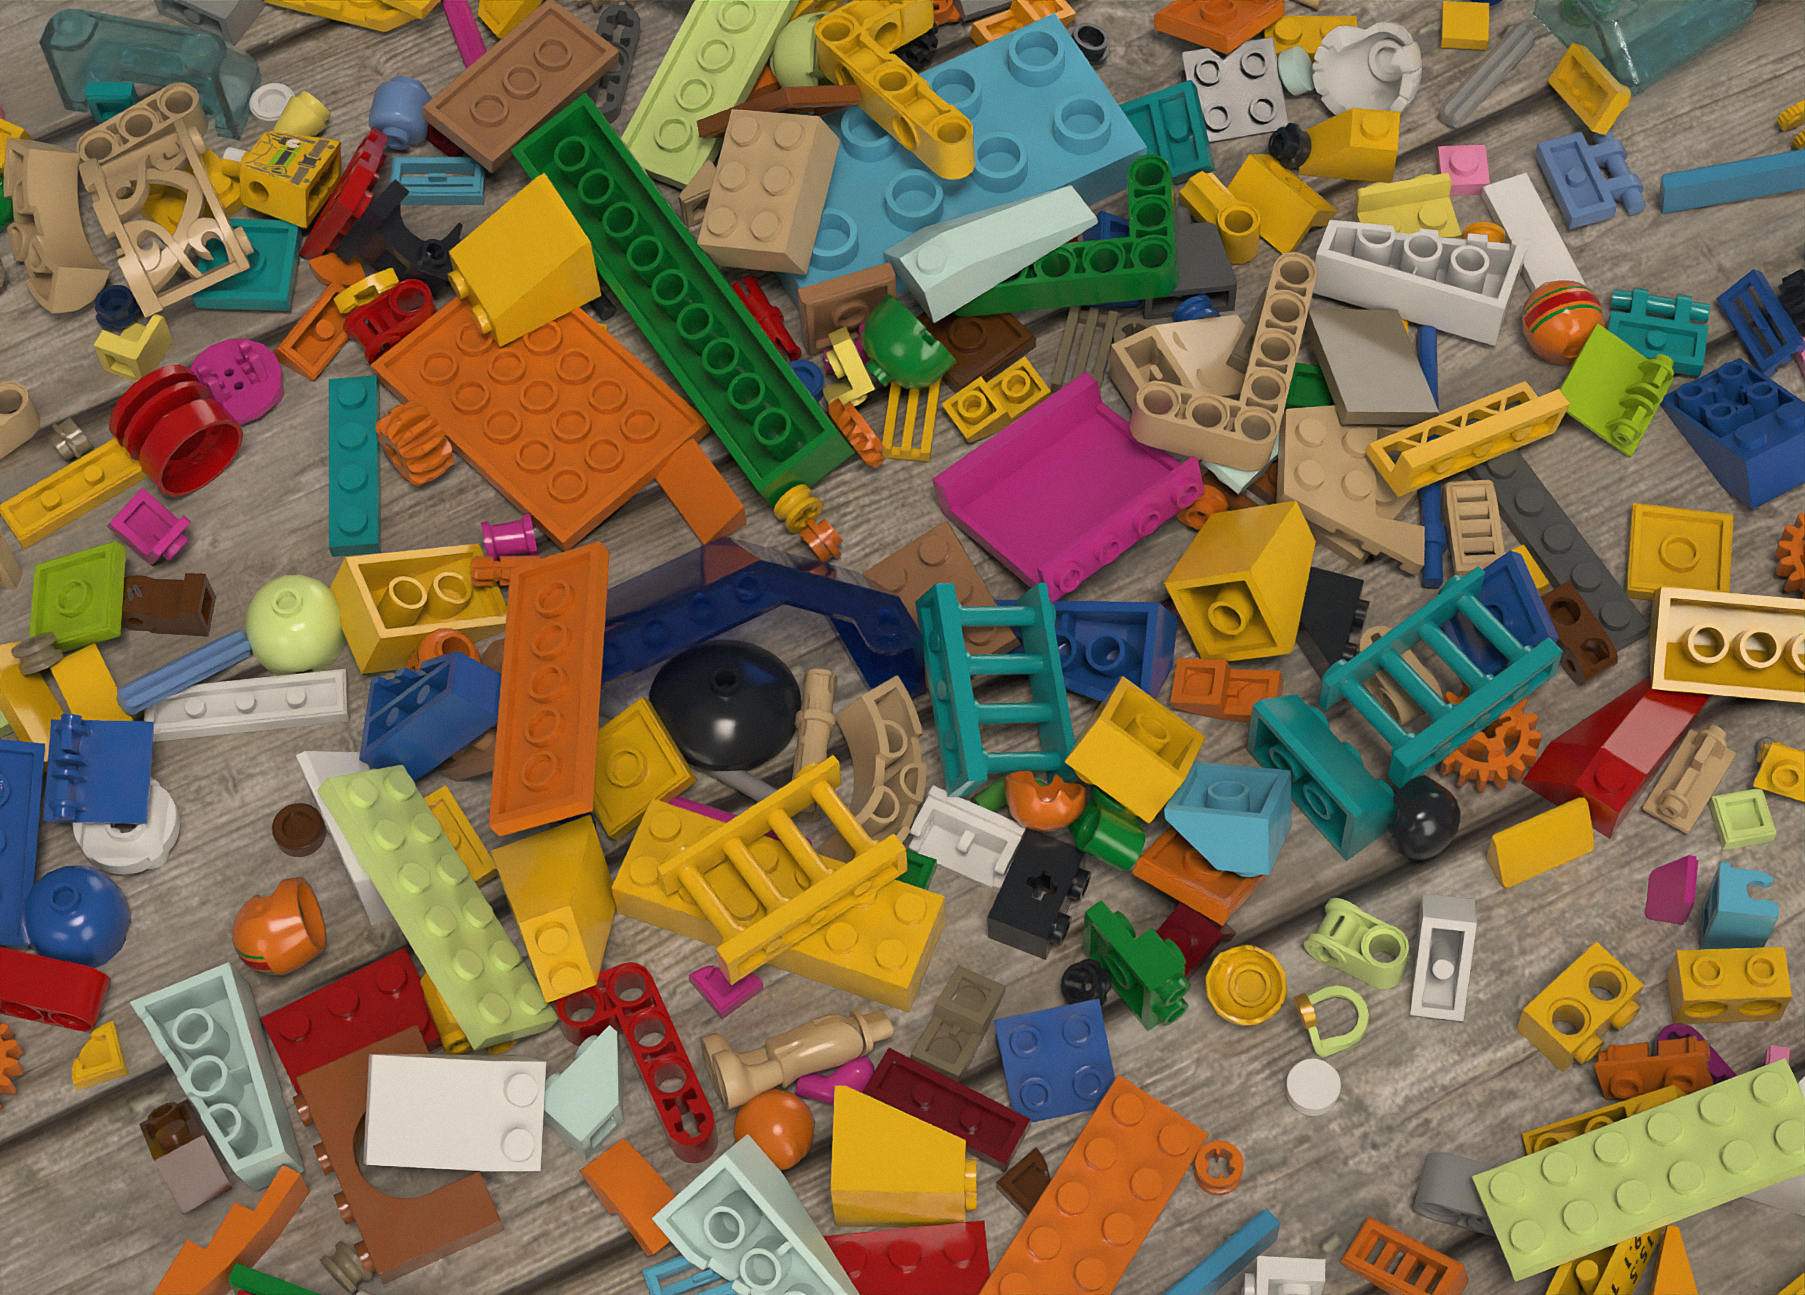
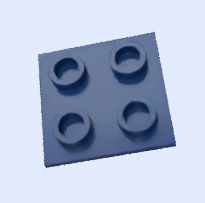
M74 714L61 715V720L51 719L43 821L147 824L154 722L82 720V716Z
M1099 998L994 1020L997 1033L995 1034L998 1053L1002 1058L1012 1110L1030 1118L1032 1123L1096 1109L1115 1079Z

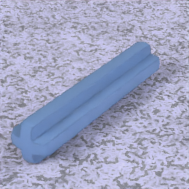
M234 630L119 687L116 697L117 703L122 707L125 714L133 715L249 657L251 654L249 640L243 631Z

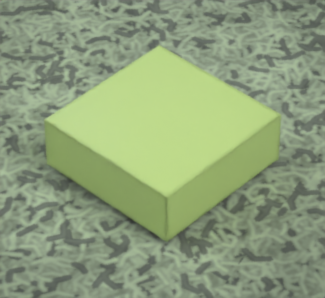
M1756 788L1711 797L1709 807L1723 850L1774 841L1777 833L1763 789Z

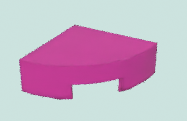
M706 966L689 975L690 983L722 1020L764 989L763 982L752 972L733 985L729 983L719 967Z

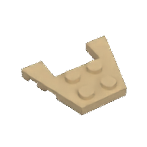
M1335 405L1286 409L1279 428L1277 503L1297 501L1305 519L1332 533L1336 529L1347 533L1361 541L1362 549L1376 556L1383 552L1400 561L1401 565L1399 568L1410 574L1417 575L1424 566L1425 527L1376 516V467L1365 453L1369 443L1414 425L1342 424Z

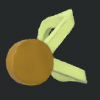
M1336 985L1325 987L1309 995L1302 993L1294 996L1295 1006L1304 1028L1308 1030L1316 1054L1321 1057H1327L1351 1047L1359 1042L1367 1032L1370 1020L1367 1004L1361 995L1351 988ZM1335 997L1344 998L1353 1003L1359 1016L1354 1029L1345 1035L1320 1040L1316 1027L1318 1022L1312 1005Z

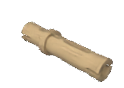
M810 669L805 672L803 702L801 710L795 716L798 740L792 781L804 766L815 761L821 763L827 759L828 740L830 733L835 730L836 718L832 713L837 675L831 674L829 670ZM814 802L794 815L793 820L815 822L820 819L821 807L817 802Z

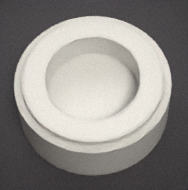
M280 83L266 84L255 90L249 102L255 123L261 128L273 130L290 97L295 96L293 91L288 86Z
M1306 1059L1297 1063L1290 1070L1286 1082V1096L1289 1103L1295 1110L1308 1116H1319L1329 1112L1336 1105L1341 1089L1340 1077L1337 1071L1329 1063L1319 1059Z

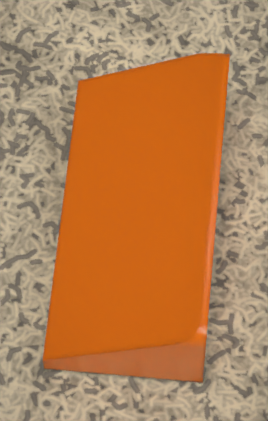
M335 279L321 292L272 351L280 364L311 381L316 379L349 338L343 330V324L350 313L340 314L334 298L346 288Z
M694 438L685 442L673 454L659 475L654 478L704 548L747 525L744 506Z

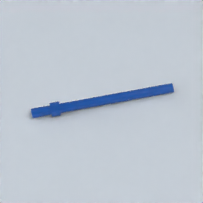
M1422 326L1417 330L1418 361L1439 410L1437 329L1433 326ZM1433 434L1428 436L1426 442L1439 438V435ZM1441 480L1421 488V523L1425 527L1423 585L1429 588L1440 587L1443 584L1442 553L1447 550V529L1442 525Z

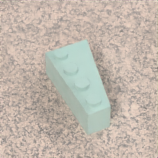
M229 962L130 1002L237 1176L254 1191H257L271 1184L282 1164L298 1173L305 1171L250 985Z

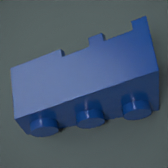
M454 651L423 661L420 670L414 672L404 667L396 670L395 676L392 679L387 680L380 675L371 678L359 760L376 769L403 765L414 782L427 772L434 771L441 762L458 750L465 749L472 740L489 728L497 726L501 674L459 651Z

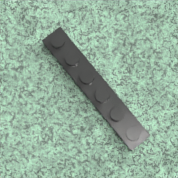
M1475 418L1470 419L1466 422V426L1481 420ZM1517 449L1466 469V472L1473 481H1493L1499 516L1519 543L1525 545L1554 589L1570 580L1611 639L1616 652L1648 635L1649 623Z

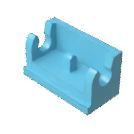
M1720 861L1702 903L1700 950L1765 947L1778 920L1779 904L1766 899L1754 900L1747 894L1746 889L1750 885H1759L1762 888L1771 887L1774 881L1773 877L1762 871L1731 868L1730 862Z

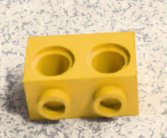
M1596 941L1522 1010L1516 1029L1564 1073L1576 1061L1581 1065L1589 1062L1605 1043L1601 1037L1613 1026L1618 1031H1621L1636 1017L1641 1010L1637 1001L1644 984ZM1603 987L1612 993L1614 999L1608 1001L1600 1000L1591 993L1590 988ZM1556 1021H1567L1575 1026L1578 1033L1574 1035L1562 1034L1554 1027L1553 1023Z
M1785 947L1677 950L1667 973L1673 1023L1780 1021L1792 998Z

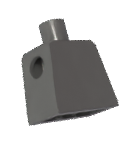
M1176 206L1179 258L1178 286L1167 296L1144 299V319L1172 317L1174 311L1181 303L1191 297L1202 294L1209 296L1213 303L1212 308L1217 309L1218 312L1235 311L1237 281L1216 225L1211 222L1192 224L1190 210L1186 207ZM1154 265L1149 268L1159 267L1160 265Z

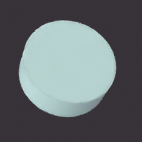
M1300 46L1282 51L1278 57V71L1285 88L1296 96L1313 90L1315 88L1313 81L1315 71L1312 69L1313 64L1307 52Z

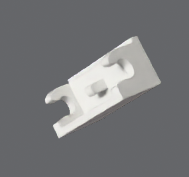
M933 785L911 828L910 833L914 837L908 850L937 859L938 867L999 893L1027 828L961 797H947V791Z

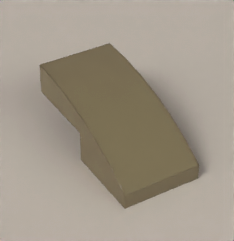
M958 965L935 1003L934 1016L912 1051L910 1058L960 1083L991 1024L1005 993L1006 986Z

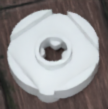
M151 777L147 824H138L132 831L121 833L120 829L114 828L115 823H73V832L78 844L93 867L112 874H134L146 869H157L164 865L168 859L169 851L174 846L179 834L180 816L170 794L160 786L159 782Z

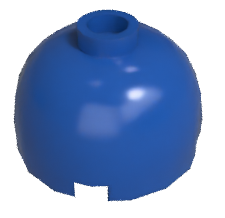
M86 865L63 866L47 873L34 884L24 902L22 923L29 944L36 955L96 968L106 964L122 949L126 941L124 935L128 929V921L131 924L132 913L121 888L103 871Z

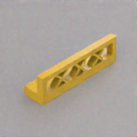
M1524 381L1369 443L1365 453L1395 494L1400 497L1554 434L1570 402L1560 389L1538 397L1529 384ZM1520 400V402L1522 403L1518 406L1505 410V406L1512 402ZM1475 418L1481 420L1466 426V422L1470 419ZM1433 434L1441 436L1439 438L1426 442L1428 436H1431ZM1394 450L1402 452L1396 465L1387 454Z

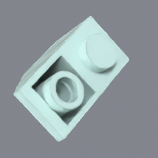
M610 1025L599 1036L592 1035L581 1044L575 1054V1061L562 1074L559 1072L554 1073L545 1081L543 1123L586 1160L624 1122L622 1048L617 1031Z

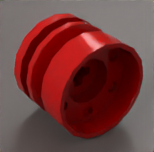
M180 364L159 368L134 383L118 400L109 421V430L113 438L120 446L125 448L131 459L139 461L142 471L162 494L171 497L188 495L205 487L217 478L234 460L241 447L243 438L240 424L220 402L213 400L209 389L200 383L194 372Z

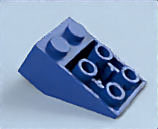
M1741 358L1725 363L1718 369L1695 381L1680 386L1677 390L1665 395L1660 406L1719 484L1749 508L1754 509L1805 482V402Z

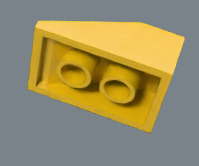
M479 543L344 558L329 589L333 592L338 604L341 628L361 674L406 668L409 656L428 633L439 628H451L460 631L473 642L505 631L507 605L497 582L493 581V586H476L471 581L470 565L472 558L484 556Z

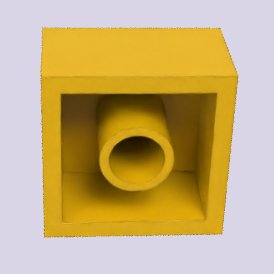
M1122 676L1087 721L1065 763L1073 768L1081 780L1091 785H1097L1123 806L1126 812L1139 816L1150 824L1185 781L1206 737Z

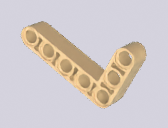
M1299 252L1284 253L1275 261L1238 401L1163 381L1147 382L1140 387L1136 395L1130 419L1132 436L1138 442L1147 446L1189 457L1194 456L1197 459L1243 471L1253 472L1265 467L1270 460L1279 432L1317 277V267L1314 261L1307 255Z

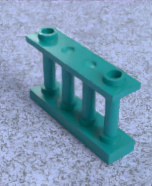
M1479 566L1464 577L1457 574L1450 578L1441 587L1437 597L1348 662L1345 659H1341L1334 663L1322 677L1323 682L1319 704L1325 711L1345 697L1393 747L1388 777L1399 789L1411 779L1425 774L1553 678L1557 673L1563 651L1550 637L1535 648L1531 645L1524 647L1478 600L1485 577V572ZM1461 611L1509 660L1508 668L1496 677L1492 674L1485 675L1439 627ZM1423 640L1471 689L1469 697L1457 706L1453 702L1447 704L1400 655ZM1384 668L1432 718L1430 726L1418 735L1415 732L1407 733L1364 688L1362 683Z
M935 583L915 601L947 797L969 795L987 781V773L1046 772L1048 785L1055 775H1060L1065 783L1077 781L1079 777L1073 768L1065 763L1075 744L1054 628L1056 610L1053 602L1049 600L1047 583H1036L1016 600L1017 606H962L957 601L954 583ZM1021 626L1025 654L970 655L969 651L965 649L962 627ZM1029 674L1034 702L978 703L973 697L970 675ZM1038 723L1042 751L987 753L982 748L978 725Z

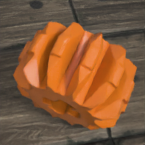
M410 400L404 404H399L385 413L384 417L376 422L378 441L383 446L384 454L388 456L392 466L399 471L402 478L408 480L409 483L417 487L426 482L430 483L444 474L445 470L454 464L452 445L445 436L446 432L441 429L438 420L432 417L428 408L420 403Z

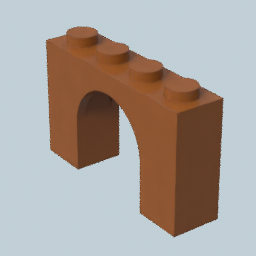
M417 1025L296 1077L302 1093L293 1097L304 1126L307 1127L315 1123L322 1142L313 1145V1148L325 1176L335 1172L343 1191L333 1196L345 1224L356 1221L363 1241L354 1244L360 1262L364 1270L371 1273L376 1271L383 1285L505 1231L480 1171L431 1193L415 1198H397L381 1193L373 1188L361 1174L359 1149L365 1134L369 1054H429Z

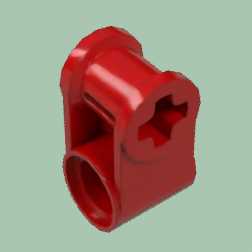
M405 279L371 302L353 310L345 319L343 330L350 339H357L365 350V359L371 365L438 310L427 284L418 279ZM420 307V308H419L418 310H416V311L409 312V311H410L411 309H413V308ZM365 319L368 320V324H367V325H366L365 322H364Z

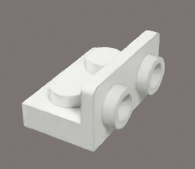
M1257 1256L1254 1274L1244 1273L1241 1295H1321L1325 1284L1326 1259Z

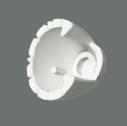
M1387 21L1376 23L1366 30L1353 26H1338L1330 31L1321 41L1322 46L1317 48L1314 56L1316 62L1313 64L1312 69L1316 72L1313 74V81L1317 93L1323 95L1321 100L1335 115L1351 108L1397 111L1402 113L1414 99L1421 81V52L1418 43L1413 40L1411 34L1403 26Z

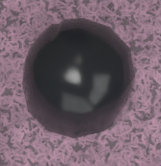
M1422 775L1408 781L1394 796V802L1400 810V818L1397 823L1387 824V829L1392 834L1393 849L1410 860L1421 861L1440 854L1453 840L1460 824L1461 811L1454 795L1435 780Z

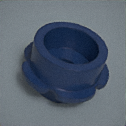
M123 285L108 286L101 290L95 299V311L98 313L96 320L105 328L122 329L134 323L135 315L141 313V308L135 297H133L132 292Z

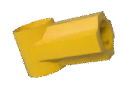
M1201 171L1190 177L1184 188L1179 191V202L1190 210V214L1198 223L1211 222L1216 225L1230 263L1244 264L1251 261L1259 250L1260 214L1258 210L1250 203L1238 201L1212 172L1204 173Z

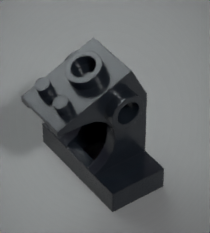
M395 179L366 210L333 253L346 264L357 254L377 272L393 268L399 282L405 279L421 280L428 285L434 298L442 288L448 290L451 287L448 273L453 271L449 251L462 241L459 238L463 225L459 222L442 240L428 239L425 241L412 234L404 225L401 217V202L410 191Z

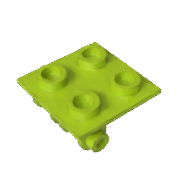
M1596 323L1559 388L1570 402L1566 413L1630 458L1674 380V370L1672 369L1674 361L1664 354H1657L1654 359H1647L1599 323Z

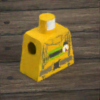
M269 131L260 137L250 152L228 147L223 155L221 170L224 175L240 178V196L245 206L294 225L307 228L332 194L341 178V141Z

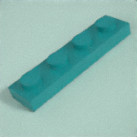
M377 375L329 379V549L332 557L381 553L380 443L376 432V422L380 420V384Z

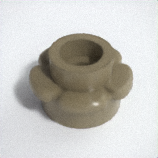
M70 417L59 425L56 423L52 425L56 433L49 440L66 461H69L74 456L79 459L94 449Z

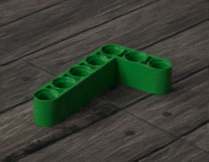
M1147 154L1135 159L1128 167L1130 237L1064 243L952 313L957 316L969 317L1153 299L1172 293L1179 282L1176 197L1169 163L1161 156ZM1154 265H1160L1159 267L1149 268ZM1105 270H1111V271L1106 272V273H1101L1102 271H1105Z

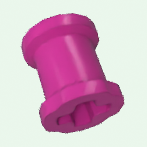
M530 513L522 514L521 520L491 525L489 521L481 522L487 556H493V561H498L499 556L538 555Z

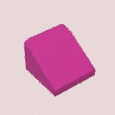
M1685 856L1658 867L1651 872L1648 882L1646 918L1679 925L1687 922L1695 902L1699 861L1696 860L1697 856Z

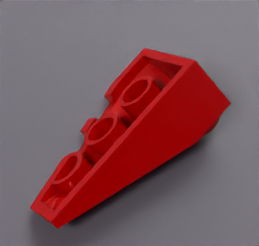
M1649 675L1551 741L1524 777L1522 784L1556 806L1579 797H1585L1589 805L1592 828L1610 839L1713 695L1651 689V676Z

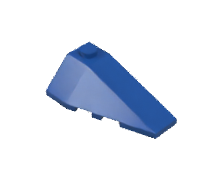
M995 600L998 606H1017L1016 600ZM1055 601L1053 603L1056 610L1054 628L1065 689L1103 702L1121 677L1124 676L1152 698H1156L1173 668L1178 621L1174 614L1159 602ZM1011 626L1021 645L1007 654H1025L1021 626Z

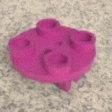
M247 338L227 339L209 346L195 358L190 367L200 383L209 389L213 400L220 402L239 424L260 418L274 405L281 402L284 397L283 372L276 355L264 344Z

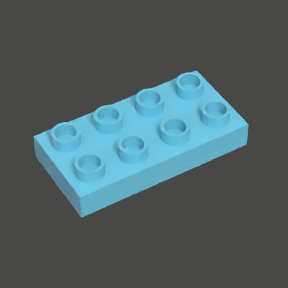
M1055 13L918 74L930 84L931 90L949 105H954L973 124L975 168L972 173L964 178L949 180L938 176L857 105L821 118L840 139V144L807 275L774 272L798 312L797 289L888 263L883 252L923 227L1070 185L1087 206L1128 188V167L1138 157L1147 155V146ZM895 272L897 294L908 288Z

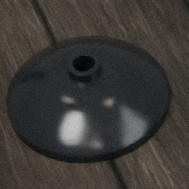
M733 639L704 641L679 651L660 668L653 680L649 693V701L686 762L696 767L713 771L748 769L773 758L787 746L797 730L795 716L801 710L799 686L786 664L776 655L758 645ZM727 683L731 684L732 686L721 687L719 686V684Z

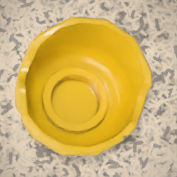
M1241 945L1220 952L1214 958L1205 975L1206 997L1216 1014L1231 1024L1252 1026L1271 1019L1280 1011L1288 993L1285 970L1274 954L1257 946Z

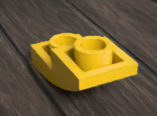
M1024 356L987 383L980 376L941 405L966 440L971 443L1003 430L1050 397L1052 392Z

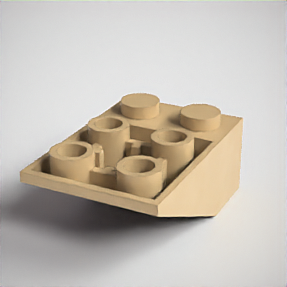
M1237 314L1153 325L1111 344L1110 377L1132 411L1140 387L1151 381H1163L1238 401L1245 374L1228 366L1226 362L1245 325Z

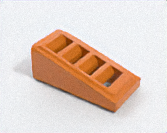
M1370 1216L1366 1219L1341 1260L1344 1267L1390 1295H1430L1428 1292L1438 1276L1442 1278L1432 1295H1461L1469 1280L1464 1264ZM1380 1239L1387 1244L1374 1265L1366 1262ZM1400 1251L1405 1256L1392 1275L1387 1270ZM1418 1264H1421L1425 1268L1415 1285L1407 1283Z

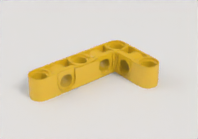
M853 0L817 21L814 27L818 68L822 74L835 85H858L862 101L857 106L938 176L955 180L964 178L973 172L975 168L973 124L954 105H949L931 90L930 84L897 55L890 54L932 28L934 24L933 0Z

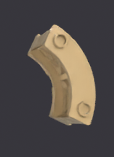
M182 118L174 121L176 131L105 164L100 165L95 157L79 165L84 186L94 202L92 206L107 239L117 236L122 247L115 250L119 257L117 262L145 318L163 310L164 307L234 274L250 269L247 255L254 252L243 227L240 226L233 229L201 156L208 149L196 125L187 128ZM191 164L195 176L183 171ZM150 184L172 186L187 193L184 210L173 236L164 227L153 221L136 220L125 223L134 217L146 203ZM126 194H133L130 198L121 199ZM206 199L216 220L207 217L202 218ZM155 237L164 243L166 247L161 251L153 240V246L149 250H142L141 244L146 238ZM216 238L225 245L229 261L205 273H201L191 263L187 255L192 247L194 252L201 258L214 260L205 246L208 240ZM180 266L192 278L158 294V291L175 275Z

